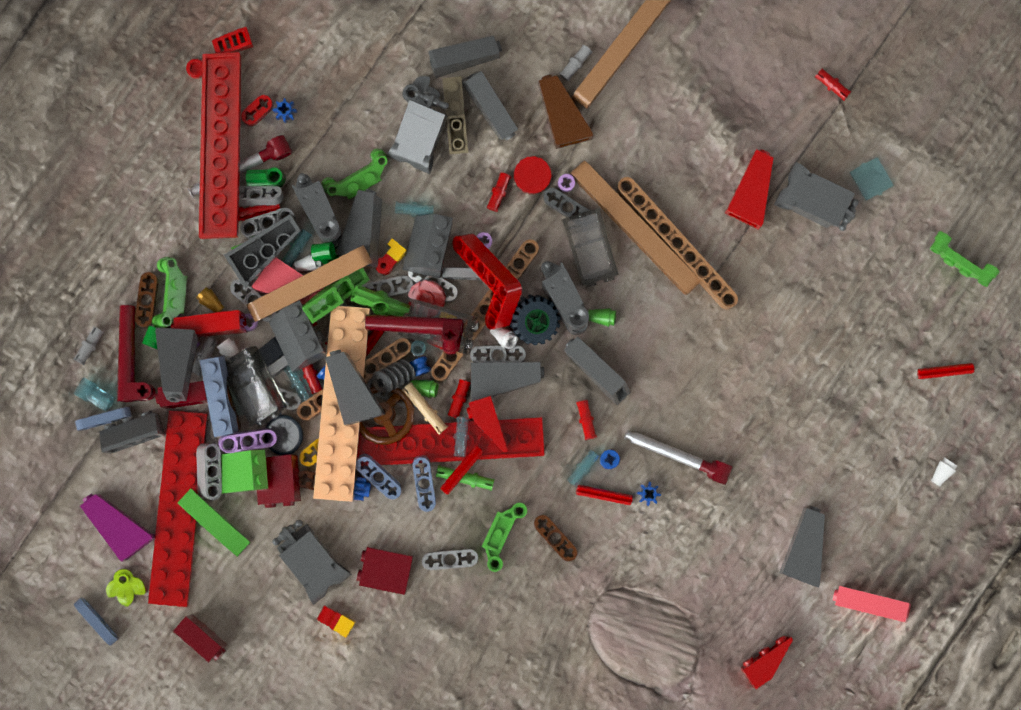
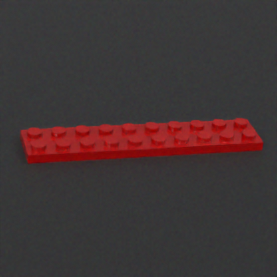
M240 52L202 54L200 239L238 238L241 114Z
M170 410L168 413L148 604L188 607L197 521L178 502L190 489H193L198 494L196 452L198 446L206 441L208 414Z
M542 417L498 420L508 450L507 453H503L474 421L445 423L448 428L441 434H438L431 424L412 425L409 433L400 441L389 445L375 444L366 440L359 432L357 458L362 454H368L381 466L413 464V460L419 455L426 456L430 463L463 461L474 446H478L483 450V454L478 460L544 456ZM404 425L394 426L396 433L399 432ZM385 426L366 427L370 433L378 437H389ZM361 461V462H362V463H361V466H362V467H363V466H368V462H369V461H366V462Z

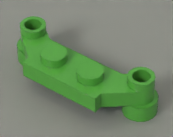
M380 148L374 149L370 154L372 160L370 164L339 182H336L331 177L323 179L321 185L324 192L330 196H347L348 199L356 196L358 190L364 191L380 182L381 173L388 162L386 153Z
M939 231L935 236V241L930 250L938 255L940 254V257L944 259L943 261L947 265L958 268L963 276L976 278L981 285L988 287L992 279H995L1000 271L995 266L986 264L982 270L949 248L948 245L952 238L946 233Z
M163 257L158 260L157 268L160 272L166 273L163 313L155 315L152 319V324L155 328H167L174 321L173 318H176L179 314H184L187 276L182 274L174 258Z
M516 503L512 508L502 513L497 512L482 547L485 548L488 558L487 566L493 572L501 570L503 566V561L499 554L515 519L523 518L527 514V507L523 503ZM517 507H521L523 509L522 514L516 513ZM493 560H497L499 562V565L497 567H493L491 565V562Z

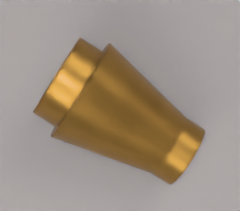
M207 287L196 297L199 300L198 303L214 313L220 312L225 307L213 290Z

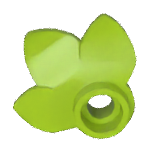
M123 568L115 572L113 580L106 587V593L108 597L117 596L120 604L128 607L134 599V594L145 595L146 588L140 578L133 577L130 570ZM124 576L127 580L123 582L120 580V577Z

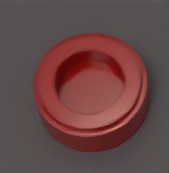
M192 59L187 63L186 71L190 77L194 79L202 77V61L200 59Z

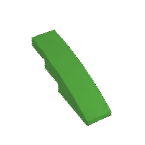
M361 268L327 285L304 304L302 309L313 324L344 303L343 300L352 295L355 286H362L370 279L364 269Z
M190 489L178 502L187 513L237 557L251 543L193 489Z

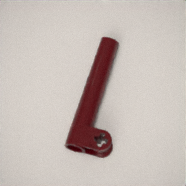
M120 305L117 402L150 401L155 397V387L145 382H135V306ZM148 389V393L142 394V391Z
M367 314L365 329L441 335L443 351L446 354H455L460 349L464 320L456 318Z

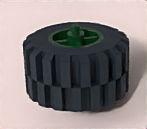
M531 294L527 298L524 296L520 298L521 301L518 302L510 323V327L516 336L525 343H532L533 345H538V343L542 345L545 344V340H552L551 336L553 334L556 336L558 333L556 328H560L558 309L551 301L540 295L533 296Z

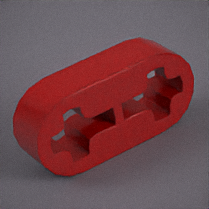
M267 95L257 97L241 114L244 124L250 127L258 124L273 109L272 100ZM262 100H263L264 102L268 101V102H267V105H268L267 108L262 107L260 110H258V109L261 107V103H260V102H261ZM254 112H256V113L253 115V117H254V120H253V121H251L250 119H249L248 121H246V120H247V116H246V115H247L248 113H249L250 115H252Z

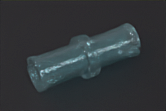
M396 201L395 214L412 215V217H415V215L433 214L434 205L417 204V202L412 204Z
M302 229L295 241L290 243L291 247L281 261L292 267L299 254L304 252L303 248L312 235Z
M416 340L411 345V351L415 356L423 355L426 351V345L423 341ZM420 346L421 350H417L415 347Z
M289 366L284 369L292 383L291 387L297 391L302 403L313 396L305 384L306 380L300 376L298 371L292 373Z
M457 417L456 434H454V456L466 457L467 440H469V435H467L469 418Z
M589 450L581 463H577V468L567 481L574 487H577L584 476L590 473L591 467L600 458L599 455Z

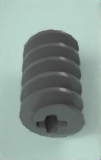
M400 359L372 375L373 385L379 393L384 391L389 393L415 379L414 368L404 359Z

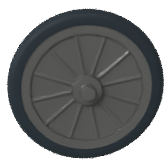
M279 415L268 422L266 429L272 430L277 437L276 443L269 447L272 452L278 455H290L299 449L303 441V430L295 418L288 415ZM265 433L264 437L267 443L271 440V434Z

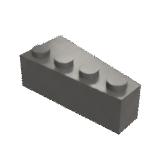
M290 214L224 254L244 288L253 282L296 238L302 229L294 216Z

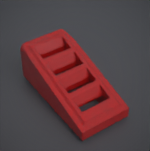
M247 27L237 29L212 40L215 53H236L253 48ZM240 36L244 37V43L241 42ZM234 38H236L238 42V45L236 46L233 42ZM227 40H229L231 45V48L229 49L226 44ZM221 42H222L223 48H224V51H222V52H221L220 47H219V44H218V43H221Z

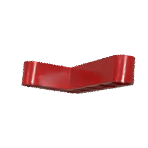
M471 233L454 237L452 243L456 253L494 292L485 316L486 326L490 330L509 326L522 293L520 282L476 235Z

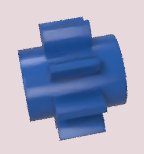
M286 98L280 103L276 101L277 108L273 109L274 113H278L276 119L280 120L282 118L284 123L289 119L294 120L293 113H297V109L292 108L294 102L288 103ZM287 107L288 111H286V114H283L282 111Z
M357 477V481L354 484V500L364 501V497H369L371 483H367L366 478Z
M648 482V487L641 484L642 491L636 492V494L642 497L639 502L646 501L647 506L650 505V501L657 504L655 498L656 496H661L660 493L656 492L659 486L653 488L651 487V482ZM645 490L653 491V493L651 494L653 497L652 499L650 497L645 498Z

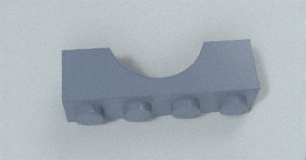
M225 355L200 360L214 437L234 434L239 430L236 414L230 405L227 394L228 371Z

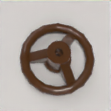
M374 386L370 387L373 394L378 393ZM400 388L392 390L391 393L393 395L386 402L379 403L385 415L373 418L378 425L385 426L389 437H378L370 433L364 427L362 421L360 422L359 432L366 440L375 444L389 445L400 441L409 433L414 423L415 409L412 401ZM401 399L407 409V420L403 428L396 433L392 424L396 417L394 407Z

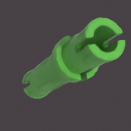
M438 465L436 477L448 479L455 469ZM474 472V474L466 473L459 482L471 485L472 488L476 486L492 491L495 479L479 476L478 473Z

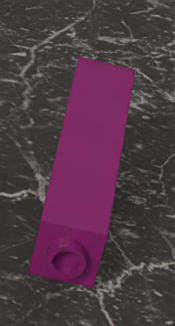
M90 494L82 500L84 503L80 505L81 509L121 562L128 560L155 539L154 534L100 494Z

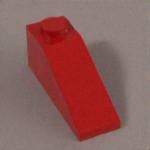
M491 396L469 402V407L466 408L469 419L473 418L474 423L503 453H507L508 450Z

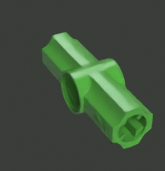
M357 285L351 295V301L371 308L376 315L408 316L410 305L390 298L385 291L375 292Z

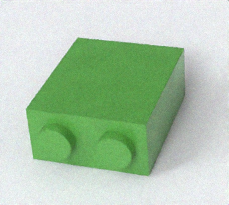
M265 450L221 454L222 493L268 489Z

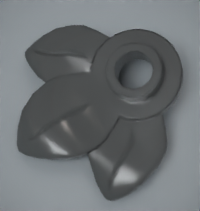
M420 76L415 79L413 84L404 87L402 95L408 103L409 100L426 106L427 103L423 99L416 98L415 96L410 97L408 95L409 92L433 93L438 98L440 93L429 86L430 77Z

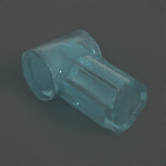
M85 377L82 378L73 393L82 400L89 401L106 412L112 406L115 397L98 388L97 384Z

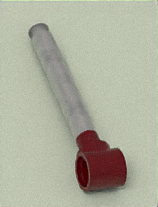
M279 135L272 138L265 145L266 149L240 161L239 175L271 158L273 161H279L291 155L292 150L285 136ZM200 182L194 184L193 188H188L193 198L196 194L200 195Z
M628 430L625 434V439L631 440V443L707 473L706 476L715 482L723 485L727 484L733 467L717 460H713L712 463L637 432L632 433Z

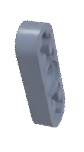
M124 407L79 419L75 423L77 431H82L132 417L130 407Z
M362 454L357 458L356 469L389 499H396L400 496L401 484L368 454ZM361 461H363V462L369 461V462H368V466L372 469V471H371L370 474H369V470H370V469H369L367 466H363V467H362V466H361V463H362ZM376 472H381L384 475V479L376 481L373 475ZM389 486L391 488L396 487V492L392 491L390 493Z
M419 455L413 460L412 465L418 505L422 511L429 512L436 505L430 460L426 456ZM419 460L427 464L424 466V474H421L420 467L416 466ZM425 478L429 480L430 485L428 488H421L419 481ZM431 491L432 493H428V500L432 502L427 507L426 504H422L425 500L424 493Z
M81 597L74 603L78 612L108 645H113L119 639L117 634L87 600Z

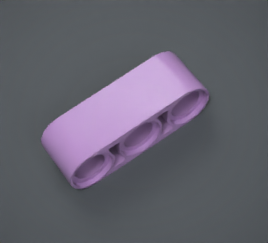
M263 428L221 436L218 440V445L222 451L234 453L271 447L276 443L277 437L272 430ZM270 433L271 440L264 443L262 441L263 434ZM245 436L252 437V442L248 446L243 445V438ZM228 438L232 439V447L225 449L223 442Z

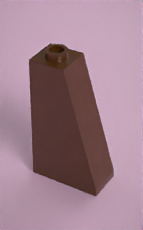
M543 76L539 80L538 86L555 148L559 149L592 140L593 133L558 76Z

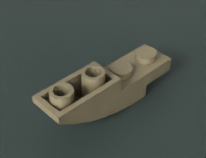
M461 76L442 78L444 101L449 104L448 109H445L448 116L446 122L449 154L468 153Z

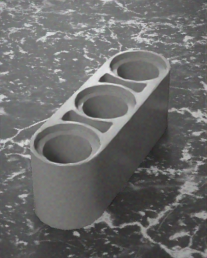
M282 208L243 221L240 230L247 239H250L267 229L264 227L266 220H273V224H275L285 214H292L295 219L296 216L289 208ZM249 225L255 226V230L251 234L246 233V228Z
M203 443L198 446L196 452L198 494L203 499L216 500L222 493L221 451L216 444ZM208 448L211 451L209 456L206 453ZM210 467L211 474L208 476L207 469ZM209 487L212 488V492L210 495L208 494Z

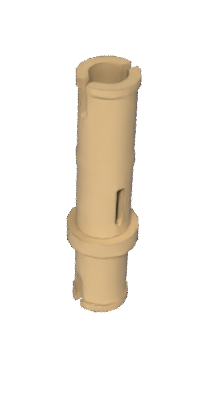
M412 382L402 389L423 414L424 420L429 422L438 434H441L448 428L437 415V410L432 409L413 386Z

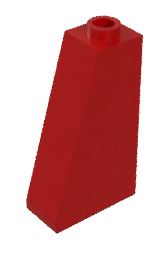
M756 149L725 211V214L758 230L762 227L774 158L770 156L769 152L760 149V151Z
M240 310L173 318L174 323L171 324V329L195 330L197 337L247 333L244 326L240 325V319L244 318V326L247 323L245 313Z

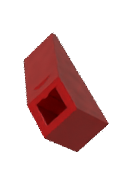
M781 636L775 641L776 644L774 646L763 648L759 651V656L754 659L750 657L743 662L744 666L740 669L754 689H758L773 678L793 641L792 637Z

